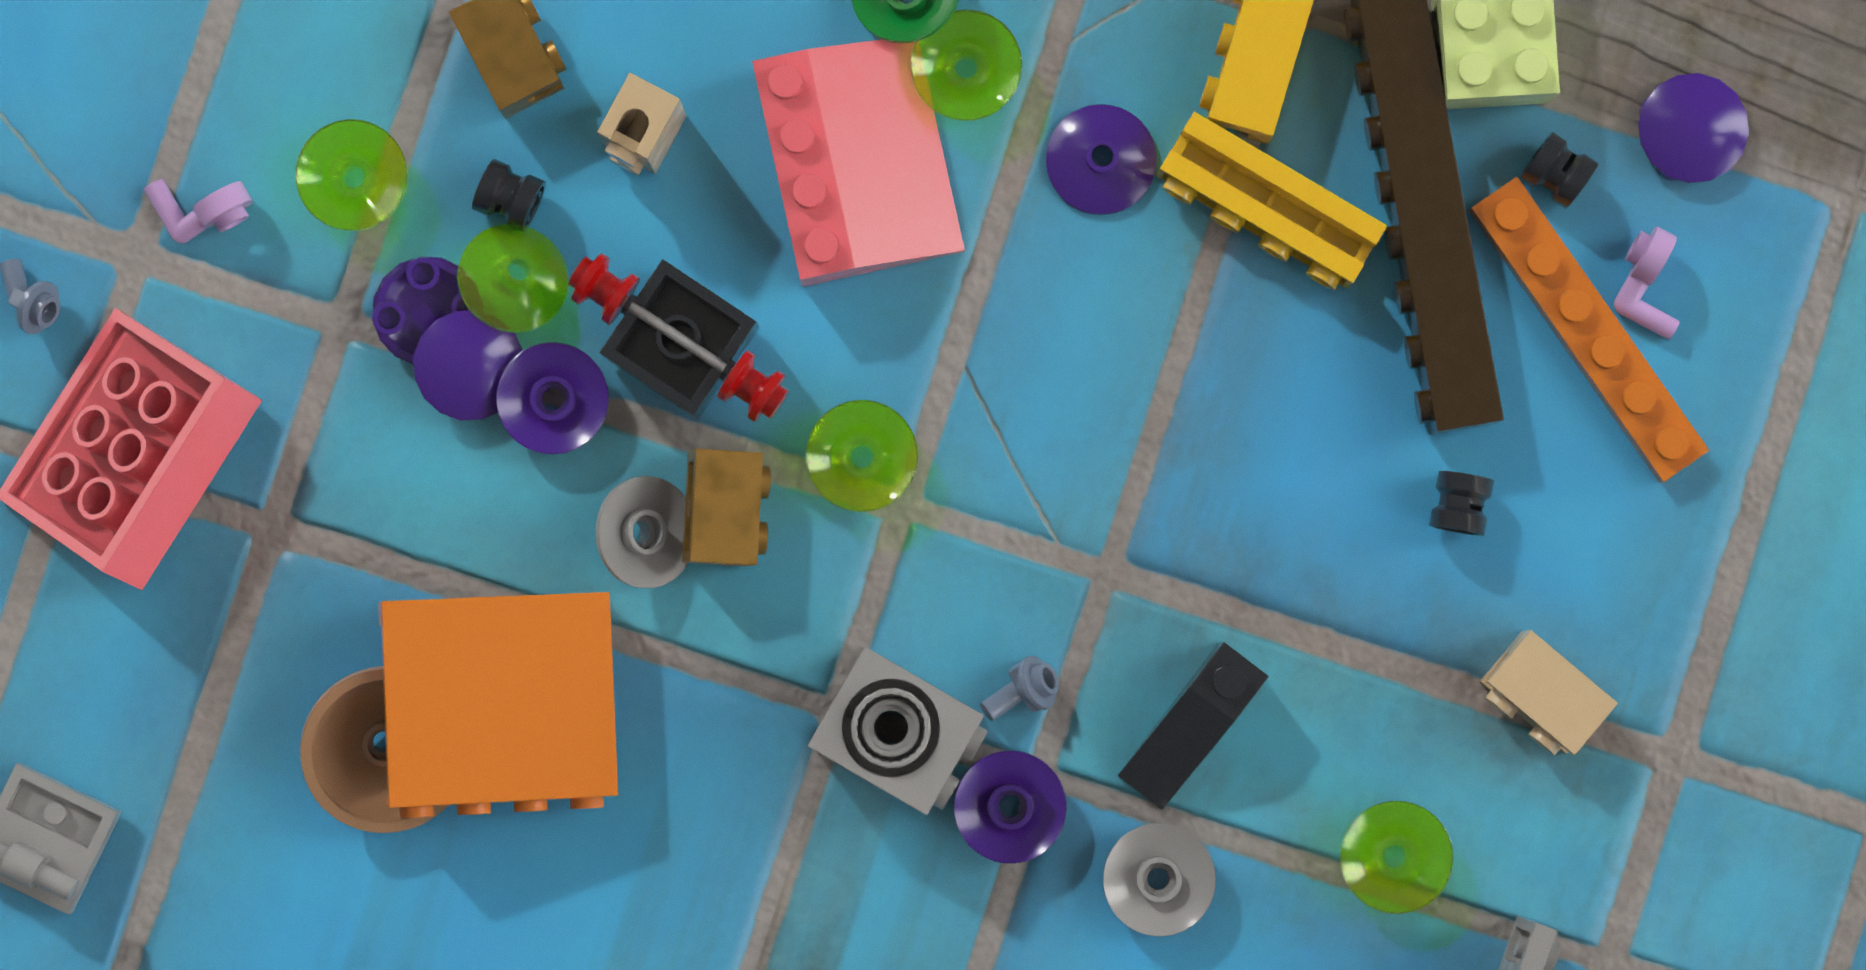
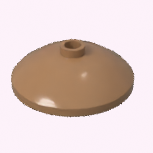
M383 666L367 668L350 674L336 682L321 695L312 707L301 734L300 760L307 786L315 800L338 821L367 832L393 833L405 831L433 819L448 805H434V816L400 818L399 807H386V798H388L386 746L379 747L373 743L375 735L385 731Z

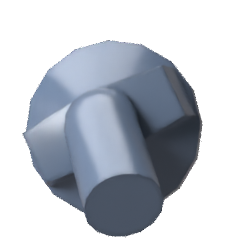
M9 259L2 262L0 270L9 299L8 303L16 308L19 328L25 333L37 334L50 327L60 313L57 287L49 281H39L28 287L23 264L20 259Z
M1028 656L1013 665L1008 672L1012 680L1011 683L980 703L983 713L990 721H994L1022 701H1024L1031 712L1046 710L1055 703L1056 693L1059 690V681L1054 669L1048 663L1043 662L1037 656Z

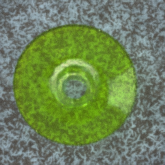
M956 10L939 31L928 38L917 41L912 51L911 75L918 94L932 110L953 120L975 121L995 114L1013 97L1021 79L1022 56L1014 35L1000 20L981 11ZM964 59L973 61L977 67L975 75L970 78L960 77L955 70L959 61Z
M346 119L320 128L308 139L298 156L295 179L297 190L304 206L315 218L332 228L358 231L374 227L394 213L401 203L407 188L408 169L402 149L387 131L371 122ZM354 168L362 169L365 175L363 183L355 188L348 187L345 181L346 174Z
M508 224L488 228L471 240L459 261L457 280L463 301L475 317L494 329L510 333H523L535 330L548 323L558 313L566 299L568 271L565 261L557 247L546 236L528 227L525 232ZM513 264L520 265L526 271V279H514L509 274L508 267Z
M871 400L848 401L830 409L815 424L806 448L807 469L816 489L832 504L855 512L875 511L895 502L910 486L918 462L915 436L905 419L887 405ZM867 447L872 451L873 461L869 466L860 468L853 464L851 456L856 448Z
M1386 801L1367 808L1349 825L1341 844L1340 864L1347 885L1363 903L1381 912L1404 914L1427 906L1444 890L1453 868V848L1447 830L1430 811L1411 802ZM1393 845L1399 846L1404 853L1402 863L1396 867L1388 866L1384 860L1386 849Z

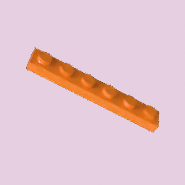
M1516 176L1470 208L1468 211L1658 482H1665L1710 451L1519 178Z

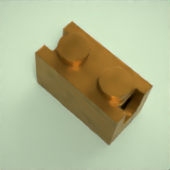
M470 0L448 11L490 94L505 119L565 89L557 74L567 69L552 40L541 44L532 25L542 20L531 0Z
M697 448L688 451L682 563L750 566L757 565L758 555L766 554L768 525L767 522L760 521L761 499H768L771 469L770 466L762 465V452Z

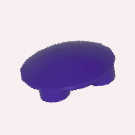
M1700 73L1676 75L1658 85L1641 104L1639 110L1638 128L1640 145L1650 163L1656 167L1657 172L1664 179L1670 181L1679 180L1686 183L1711 181L1730 171L1743 155L1749 135L1747 111L1737 93L1720 79Z
M419 256L399 263L383 277L373 297L372 321L379 340L395 357L413 365V353L418 346L421 336L437 319L455 311L477 309L484 312V303L477 284L462 267L444 258Z
M477 309L455 311L437 319L421 336L418 346L413 353L414 379L423 398L439 413L460 421L483 420L498 413L496 392L499 379L508 363L523 349L515 332L500 318Z

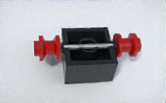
M603 253L598 255L594 261L586 256L579 263L568 281V285L575 289L571 300L580 305L586 300L591 299L603 307L601 320L608 325L612 324L620 313L624 315L599 352L606 360L696 420L700 418L719 388L717 398L723 402L736 396L749 405L747 418L753 422H756L762 414L769 419L773 417L789 390L781 386L786 375L778 370L770 376H766L754 368L755 354L747 350L742 355L759 330L757 321L664 259L661 260L638 296L634 295V292L640 282V278L632 273L624 279H620L608 271L610 258Z

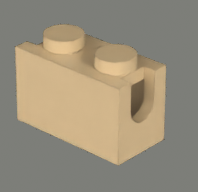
M629 72L597 133L606 146L604 152L611 156L609 158L611 162L635 175H639L642 168L656 174L687 115L680 98Z
M1532 630L1521 631L1480 680V683L1490 690L1485 699L1507 718L1512 719L1517 713L1533 727L1528 733L1529 737L1553 756L1559 750L1564 754L1570 752L1572 755H1575L1618 704Z

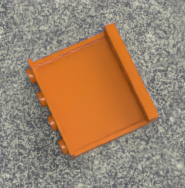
M610 592L381 601L378 603L383 656L388 786L386 807H399L400 818L434 816V805L457 804V815L491 813V802L513 801L514 812L548 810L547 799L570 798V809L604 807V796H618Z

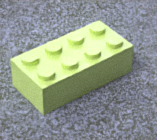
M1431 0L1433 37L1447 109L1547 104L1560 93L1554 0Z

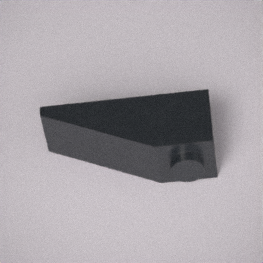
M1218 642L1117 776L1163 810L1236 721L1269 676L1228 644Z

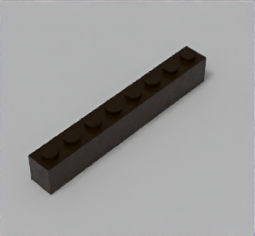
M1351 0V8L1344 9L1345 28L1349 42L1358 41L1361 62L1354 63V76L1359 96L1367 95L1371 117L1364 118L1365 137L1369 150H1378L1381 171L1374 172V185L1379 205L1388 204L1391 226L1386 227L1384 239L1389 259H1398L1401 281L1394 282V294L1399 314L1408 313L1411 336L1404 337V348L1409 369L1418 368L1422 390L1414 392V403L1418 421L1420 424L1428 423L1430 435L1496 424L1503 421L1504 416L1427 0Z

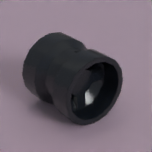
M1552 132L1527 164L1520 178L1533 187L1543 186L1551 192V198L1554 202L1567 209L1589 181L1599 163L1586 154L1576 155L1568 149L1566 140Z
M493 159L487 166L478 184L472 202V209L486 216H491L498 212L500 216L506 219L509 226L525 232L541 203L546 188V181L530 174L521 177L512 172L510 165Z
M1438 471L1436 489L1440 493L1438 506L1431 511L1429 526L1450 532L1484 536L1487 518L1483 514L1482 508L1485 501L1492 496L1494 480L1460 472Z

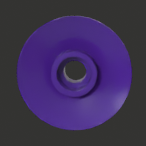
M1105 104L1086 106L1066 116L1053 131L1046 151L1047 174L1056 193L1071 207L1092 215L1115 214L1134 205L1150 187L1157 163L1155 144L1146 126L1129 111ZM1105 147L1109 149L1112 153L1113 161L1103 167L1096 165L1091 156L1096 148Z
M547 342L521 351L508 363L498 382L496 404L504 428L519 444L538 453L563 454L580 448L596 435L607 414L609 393L601 369L589 355L568 344ZM549 389H558L563 393L564 403L559 409L550 410L544 406L543 395Z
M1000 751L978 760L962 777L954 800V814L957 827L967 844L981 856L1006 864L1026 862L1048 850L1060 835L1067 812L1066 795L1056 773L1041 759L1021 751ZM1008 795L1017 797L1021 804L1019 813L1013 817H1006L999 810L1001 799Z

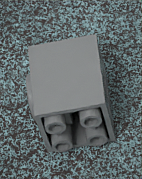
M864 647L809 742L808 747L927 815L933 805L941 810L944 809L960 781L951 775L961 756L969 760L973 759L988 731L979 726L984 717L983 714L869 648ZM896 711L901 713L907 720L908 733L900 742L887 743L878 737L875 723L883 712Z

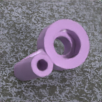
M163 178L152 182L143 189L171 238L177 243H186L207 228L216 226L219 232H224L237 226L249 217L245 209L253 203L242 181H237L218 189L193 206L194 211L185 216Z
M1656 226L1650 234L1640 231L1629 248L1625 260L1632 263L1629 276L1614 300V308L1622 316L1670 340L1680 321L1641 300L1648 286L1655 281L1663 269L1677 241V236Z

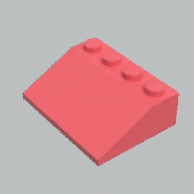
M881 39L805 49L752 61L802 287L965 252L918 41L900 44Z
M115 308L0 488V500L100 571L143 590L259 407L262 399Z

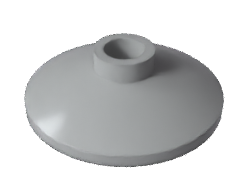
M633 477L617 485L603 501L597 516L595 529L598 552L609 572L624 584L636 588L660 587L674 580L687 566L688 563H682L685 496L676 486L658 477ZM635 523L639 525L641 535L637 542L633 535Z
M1166 823L1142 825L1122 836L1109 852L1103 871L1104 893L1111 910L1126 926L1150 936L1174 935L1185 931L1197 923L1209 908L1216 886L1214 864L1203 843L1189 831ZM1154 868H1163L1168 873V882L1161 889H1154L1148 884V874Z

